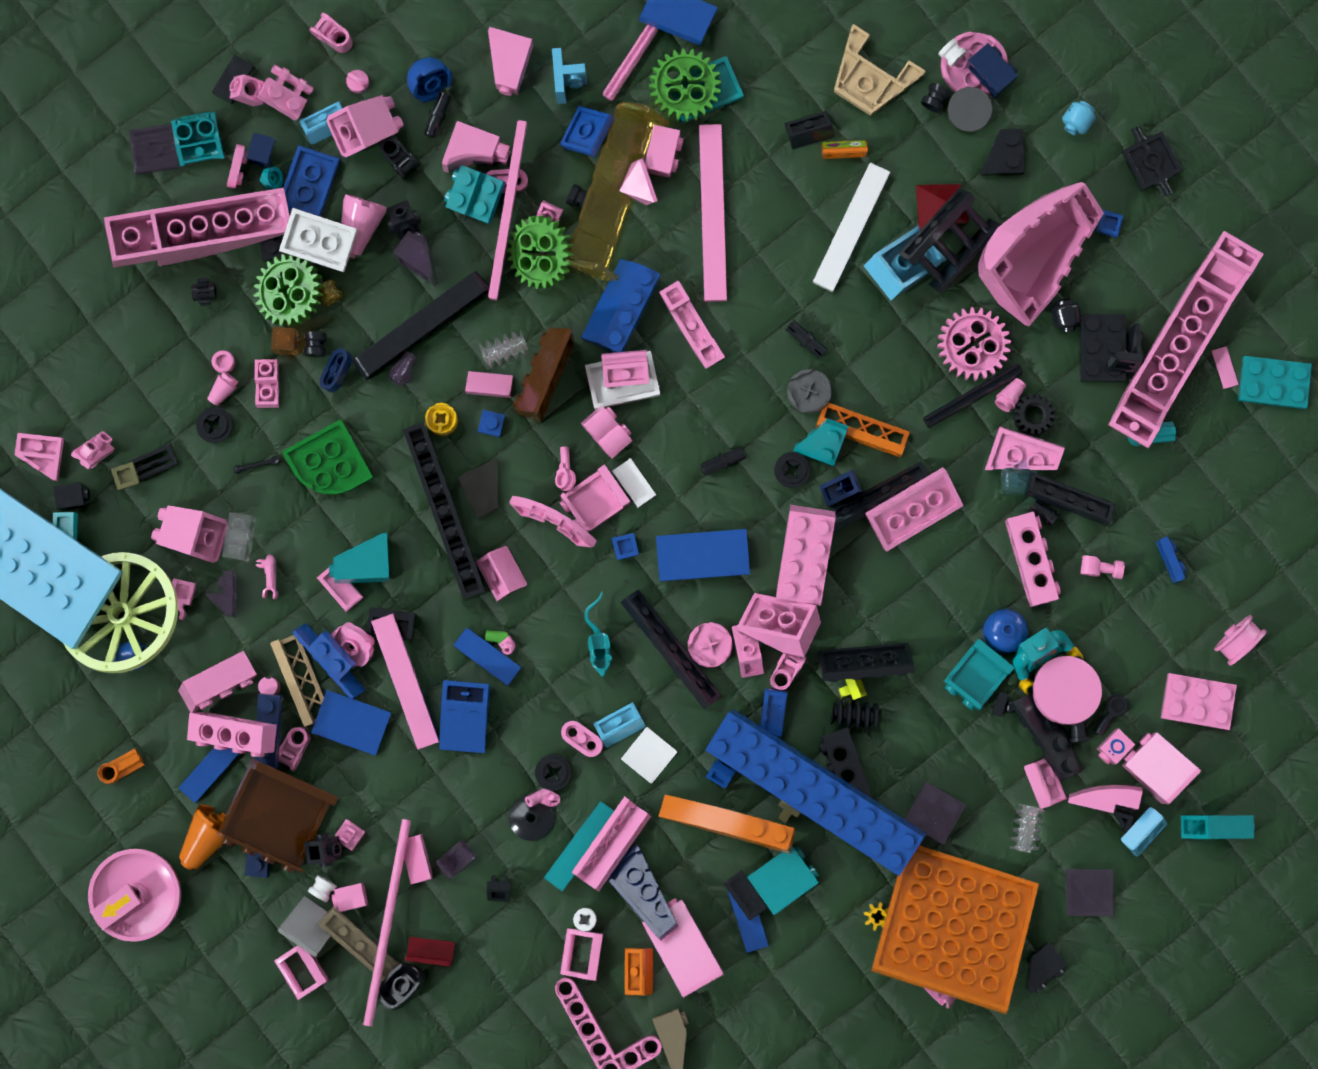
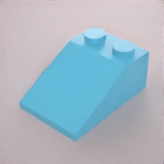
M918 226L875 253L864 265L865 269L891 301L929 274L918 262L913 266L899 255L920 231ZM934 246L924 255L936 268L947 260Z

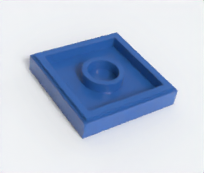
M579 106L560 146L564 149L596 157L615 118L611 114Z

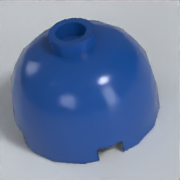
M432 57L417 60L407 74L408 88L416 99H420L421 102L435 100L438 92L443 90L445 86L449 88L453 79L448 67L439 59Z
M996 610L984 622L982 629L983 639L987 646L997 653H1014L1018 650L1019 645L1027 640V622L1015 610Z

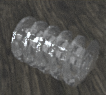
M521 329L520 336L512 331L511 339L504 334L503 342L495 337L494 345L489 340H486V348L478 343L484 362L490 369H493L494 361L501 366L502 358L507 363H510L511 355L516 360H519V352L524 357H527L528 353Z
M1018 804L1023 808L1015 810V813L1020 815L1021 818L1014 819V822L1020 826L1012 829L1018 836L1011 837V840L1017 843V845L1010 846L1009 849L1032 853L1034 850H1039V847L1033 844V842L1040 841L1041 839L1035 835L1036 832L1042 831L1036 824L1044 821L1038 817V814L1045 813V810L1039 807Z

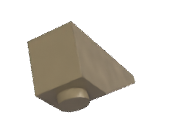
M679 1008L655 1016L652 1020L670 1068L683 1069L687 1030L685 1026L689 1022L685 1012L680 1013Z

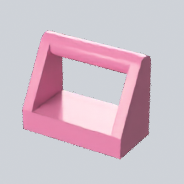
M567 928L560 974L596 981L603 933ZM575 935L593 938L588 973L570 970Z
M298 945L275 960L276 965L298 1000L329 981L317 958ZM296 952L299 953L316 981L315 984L304 991L285 962V959Z

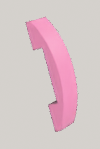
M679 280L660 291L659 293L704 368L707 369L725 358L691 304Z

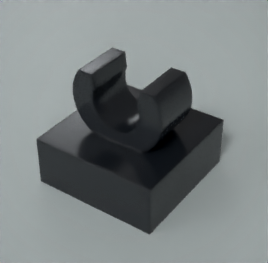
M997 692L991 711L992 715L1001 717L1003 711L1015 713V710L1012 711L1008 705L1011 702H1007L1009 694Z
M492 875L491 881H487V900L510 902L511 886L508 876H504L503 882H496V875Z

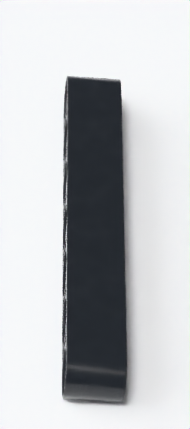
M477 271L469 274L358 355L352 363L365 380L371 379L485 296L490 288Z

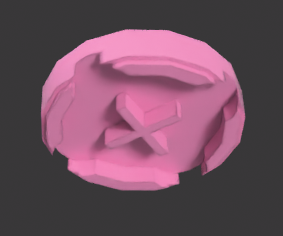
M713 622L703 623L695 627L688 640V652L692 659L700 666L707 668L717 667L725 663L733 647L732 638L728 630L722 625Z

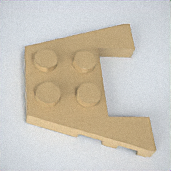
M853 24L834 93L871 116L925 74V70L909 60L896 79L858 55L870 35Z

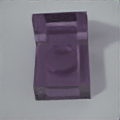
M223 571V576H220L219 587L220 590H223V593L205 595L228 617L236 618V572Z

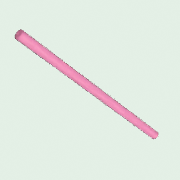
M402 819L363 1023L366 1026L373 1025L410 830V820Z

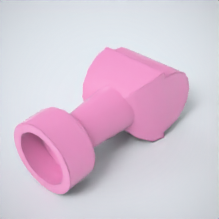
M1082 556L1080 574L1100 576V573H1112L1113 578L1122 579L1125 563L1124 561L1116 560L1114 564L1101 562L1095 556Z

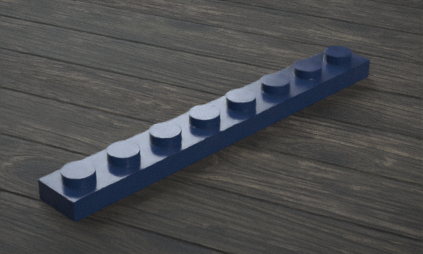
M260 693L258 694L256 721L275 724L277 728L274 752L265 753L264 757L254 756V759L278 769L283 695ZM255 853L254 856L246 854L245 875L263 878L270 877L271 864L262 860L263 855Z

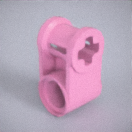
M322 13L321 19L314 28L311 27L309 29L316 38L325 42L339 53H346L352 48L353 42L348 31L326 13ZM339 37H346L343 43H336Z
M783 653L770 678L771 687L776 690H786L795 675L800 671L806 657ZM784 675L787 679L786 685L778 686L774 681L775 676Z
M297 727L291 729L279 747L278 761L290 767L292 772L299 765L303 753L311 740V734L306 728ZM297 731L302 732L304 735V741L301 744L296 743L294 740V734Z

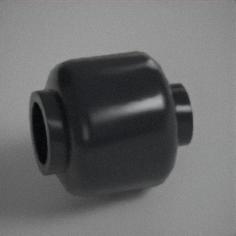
M1073 298L1057 300L1056 304L1051 307L1053 326L1061 328L1062 332L1074 331L1075 326L1081 324L1080 304L1074 302Z

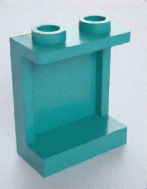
M977 639L943 683L946 684L945 690L951 695L956 696L958 694L964 699L962 703L972 711L974 709L979 711L1015 667L980 639Z
M792 846L790 854L781 852L747 876L774 915L819 883L816 880L819 877L818 873L812 865L806 866L803 861L806 857L798 846L796 848Z

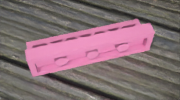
M624 797L572 873L599 892L651 816Z

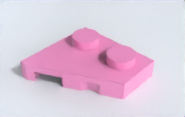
M17 433L15 456L50 479L58 481L64 439Z

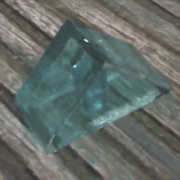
M1004 468L1001 472V494H1024L1029 475L1032 472H1037Z

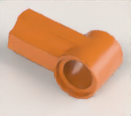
M135 748L109 763L102 764L98 769L97 775L101 782L115 784L125 776L144 767L145 764ZM112 767L115 775L111 780H107L104 775L105 771Z

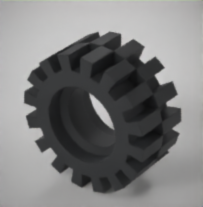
M1029 394L1017 403L1013 410V419L1015 420V426H1018L1020 432L1023 431L1025 435L1036 436L1043 434L1052 426L1055 419V408L1052 407L1051 401L1046 400L1047 397H1041L1040 394ZM1029 407H1037L1041 410L1042 420L1039 423H1030L1026 419L1025 413Z

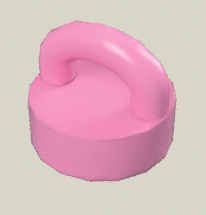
M354 70L348 73L346 83L352 92L362 93L368 88L369 79L365 72Z

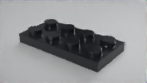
M909 642L818 651L823 681L837 682L844 679L859 680L866 677L882 678L887 675L904 676L909 673H915Z

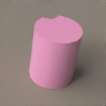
M264 677L260 680L258 688L260 693L278 695L281 690V684L276 678L271 677L269 679Z

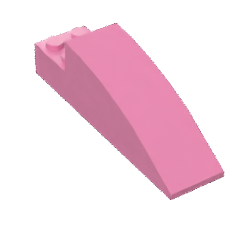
M284 188L104 217V224L113 268L156 260L158 266L223 253L284 235L290 215Z

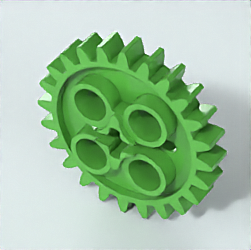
M682 48L681 55H678L673 50V57L665 54L666 61L658 60L660 68L653 67V72L656 75H650V81L654 83L649 85V89L655 90L650 94L651 98H658L654 102L655 107L662 105L660 112L664 113L668 110V118L676 114L677 121L680 120L681 116H684L686 122H688L691 115L697 120V113L699 112L701 115L706 116L705 108L712 111L713 106L710 102L717 103L718 98L714 95L721 94V90L716 88L721 86V81L715 80L720 77V72H713L716 69V64L708 65L710 57L703 60L702 52L694 56V49H691L690 53L686 54L685 49ZM696 69L702 74L700 77L694 78L690 75V72ZM670 71H677L680 75L676 79H671L668 77V73ZM683 82H687V89H683ZM669 84L671 87L666 88L665 85ZM699 91L703 94V97L696 100L691 97V94ZM675 92L681 97L676 101H672L669 95Z
M544 215L522 219V224L515 225L517 231L510 232L514 239L507 240L512 245L511 248L506 249L512 255L507 260L514 263L510 269L516 268L515 277L522 276L521 283L528 282V287L535 286L536 289H545L558 285V281L565 279L563 274L570 272L566 266L573 264L568 260V257L574 255V253L568 251V248L573 246V244H567L570 235L564 236L565 227L558 228L559 221L552 222V217L544 218ZM524 250H537L540 252L554 251L556 252V255H543V253H525Z
M282 254L281 258L275 256L274 263L267 261L268 269L261 268L263 276L256 277L260 284L254 285L255 288L259 289V292L254 294L255 297L260 298L255 303L257 306L262 307L259 312L266 314L265 319L272 320L273 324H280L284 327H287V325L295 327L296 322L303 324V317L311 319L309 312H317L313 306L315 304L321 305L317 297L323 296V293L318 292V289L324 286L317 282L322 277L315 274L318 268L311 266V261ZM296 271V277H295V279L293 280L292 276H293L294 272ZM277 281V287L274 289V283ZM303 292V298L300 300V294ZM284 301V307L281 309V303Z

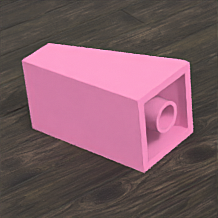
M674 898L667 902L678 926L660 941L644 921L642 924L682 997H685L723 975V971L683 900L677 901Z

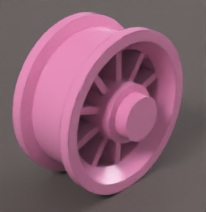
M1251 615L1245 617L1236 626L1234 624L1231 625L1224 632L1225 636L1214 647L1216 652L1220 650L1229 659L1227 663L1230 666L1249 653L1267 632L1265 629L1260 630L1252 622L1253 617Z

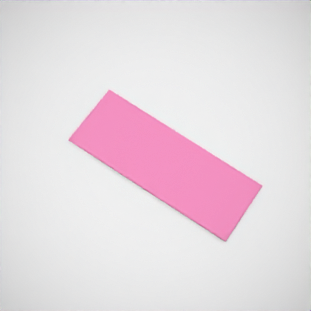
M1227 346L1212 350L1223 389L1239 385Z

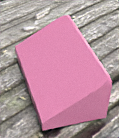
M468 371L465 392L466 394L511 398L513 375Z
M1045 758L1024 766L1041 809L1067 799L1058 777Z

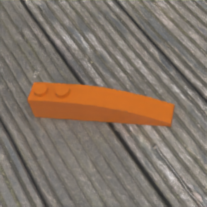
M669 795L664 796L659 817L788 854L791 852L796 831L792 827Z

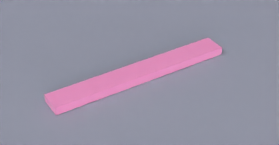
M517 121L488 295L490 300L498 301L527 121Z
M721 124L699 125L704 302L727 301Z

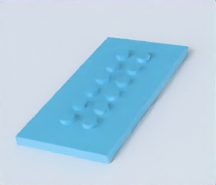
M0 488V599L71 649H76L123 572Z

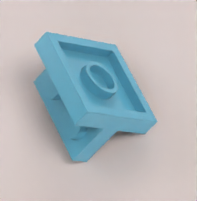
M553 48L552 56L557 104H565V86L581 88L587 84L585 64L563 65L561 48Z

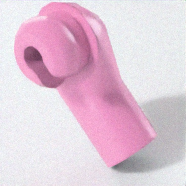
M541 789L525 797L526 804L529 807L538 803L554 807L559 805L561 801L558 794L547 789Z

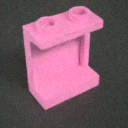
M605 464L597 469L596 473L572 488V490L560 495L562 501L559 503L566 513L571 511L575 517L573 521L588 533L631 504Z

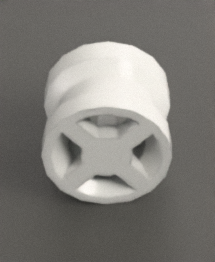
M954 38L942 48L938 55L941 58H946L948 65L952 67L967 51L964 48H960L957 40Z
M317 875L314 886H311L308 892L320 900L328 902L330 899L329 894L337 886L324 877Z
M581 908L574 915V925L581 931H589L595 926L597 916L592 909Z

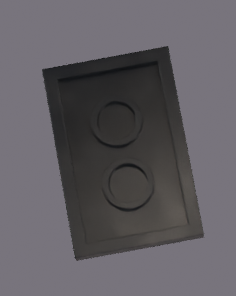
M1081 314L1080 382H1126V372L1108 369V360L1115 351H1126V314Z

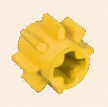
M881 902L875 908L872 904H869L871 910L863 912L869 919L865 924L873 923V930L876 931L877 926L881 925L883 928L888 908L885 910L881 909ZM877 910H880V914L883 915V919H879L878 922L875 923V919L872 918L871 915L872 913H877Z

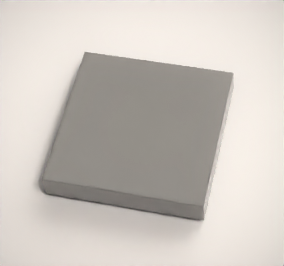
M305 896L278 929L279 933L314 957L318 955L331 938L318 925V922L326 915L327 911Z

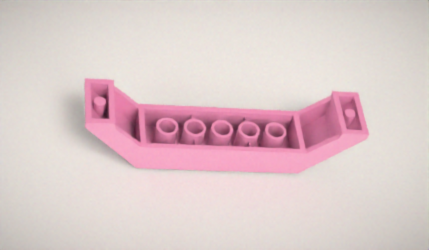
M1223 231L1189 282L1146 354L1142 365L1139 366L1124 391L1108 424L1109 426L1144 447L1149 448L1160 430V426L1169 408L1235 297L1253 273L1263 253Z

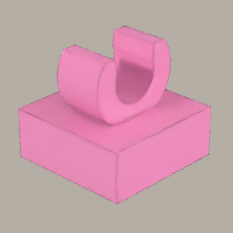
M346 819L335 836H339L340 843L353 851L366 832Z

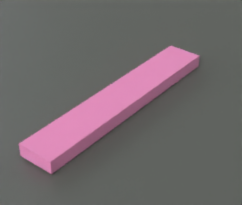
M392 613L371 621L417 749L438 743L439 738L394 614Z

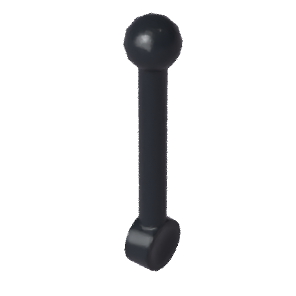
M272 456L270 460L245 466L236 465L233 471L235 474H240L243 470L268 464L277 465L280 460L277 456Z

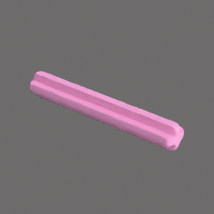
M647 24L604 90L603 96L611 101L614 100L657 34L658 28Z

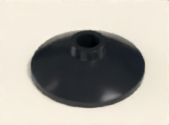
M527 796L518 799L510 809V827L521 839L528 841L539 840L545 837L553 827V809L541 803L529 807L525 801ZM530 813L535 815V821L532 823L527 820V815Z

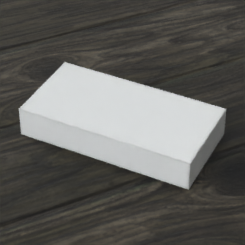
M631 458L612 471L637 508L656 496Z

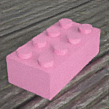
M790 505L776 599L821 605L835 523V511Z

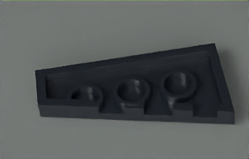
M1033 693L1008 704L1011 710H1016L1020 716L1019 721L1024 728L1027 727L1033 735L1032 740L1035 745L1041 747L1044 751V758L1060 781L1082 772L1062 725L1049 720L1039 711L1035 704Z

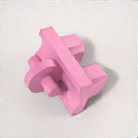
M102 431L75 449L71 456L81 460L80 464L85 466V468H94L101 460L113 453L115 448L110 445L113 439Z

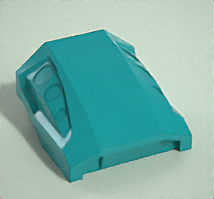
M216 112L199 113L171 120L180 166L224 158Z

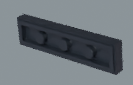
M1034 472L1029 475L1024 493L1027 496L1105 526L1111 523L1115 503Z

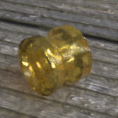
M334 279L324 282V286L318 289V292L323 293L321 297L324 306H329L343 297V293L337 290Z

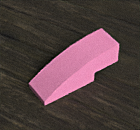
M1129 785L1091 787L1070 794L1068 803L1114 813L1115 805L1139 809L1142 788Z

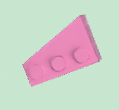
M242 651L183 681L178 691L190 713L209 707L219 698L222 700L232 695L233 690L239 687L244 689L253 684L252 680L257 674L245 652Z

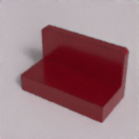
M410 936L405 961L452 966L455 942Z

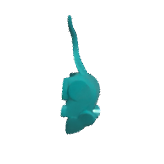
M601 592L599 598L586 608L584 616L586 623L594 631V634L588 637V648L591 656L589 660L599 675L604 677L612 660L609 637L606 633H601L600 629L591 622L588 616L589 611L601 600L603 592Z

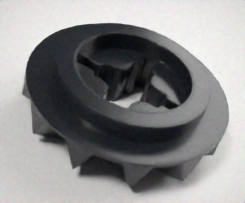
M217 407L204 410L196 422L199 436L210 443L224 441L231 434L233 426L230 415L225 410ZM219 419L218 425L221 426L222 430L214 429L211 432L212 427L207 423V420L215 422Z
M785 453L775 463V477L784 487L796 488L802 486L810 475L809 462L799 453ZM787 462L792 467L800 465L796 470L797 479L792 474L784 476L788 471Z
M551 754L543 757L537 763L535 777L539 785L544 789L557 791L568 784L572 771L569 762L564 757ZM547 764L552 766L554 769L557 767H562L560 771L557 773V775L559 776V781H557V779H555L554 777H548L545 779L547 774L550 772Z

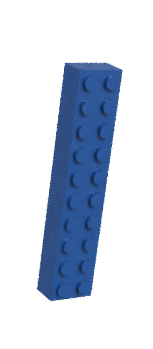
M734 709L728 712L705 750L898 876L902 874L927 834Z

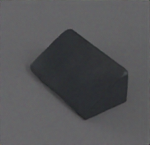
M827 111L784 123L792 149L834 137L833 125Z

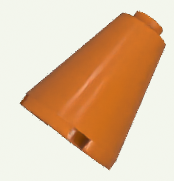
M205 804L198 806L179 855L180 863L189 870L193 868L198 869L224 845L221 842L223 838L217 835V831L226 814L223 812L220 815L213 812L215 808Z

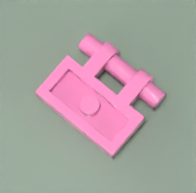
M274 65L271 73L277 76L276 80L268 77L257 98L291 119L297 120L307 102L300 94L303 91L310 95L313 87L308 85L307 81L303 78L298 79L290 74V70L285 67L280 68ZM284 81L295 86L293 91L283 86Z

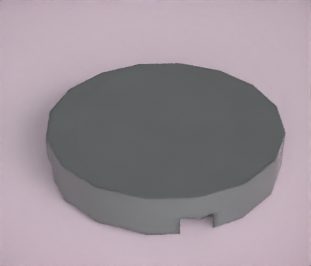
M966 87L953 94L949 100L947 112L950 121L955 127L962 131L971 132L979 130L987 124L991 118L992 104L988 95L981 89Z
M815 369L799 371L793 375L787 387L789 402L801 413L813 414L820 412L831 400L832 388L829 379L825 374Z

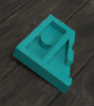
M827 418L817 429H813L804 440L797 442L793 451L834 466L849 426Z

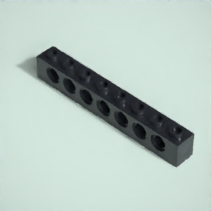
M422 422L403 429L463 600L468 601L487 594L426 424Z

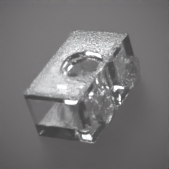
M229 512L222 557L249 562L256 523L254 516Z

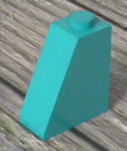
M382 533L333 557V564H329V576L334 578V584L389 582L387 533Z
M1181 815V838L1254 839V815Z

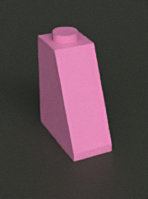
M489 27L488 34L496 88L504 95H518L533 48L532 39Z

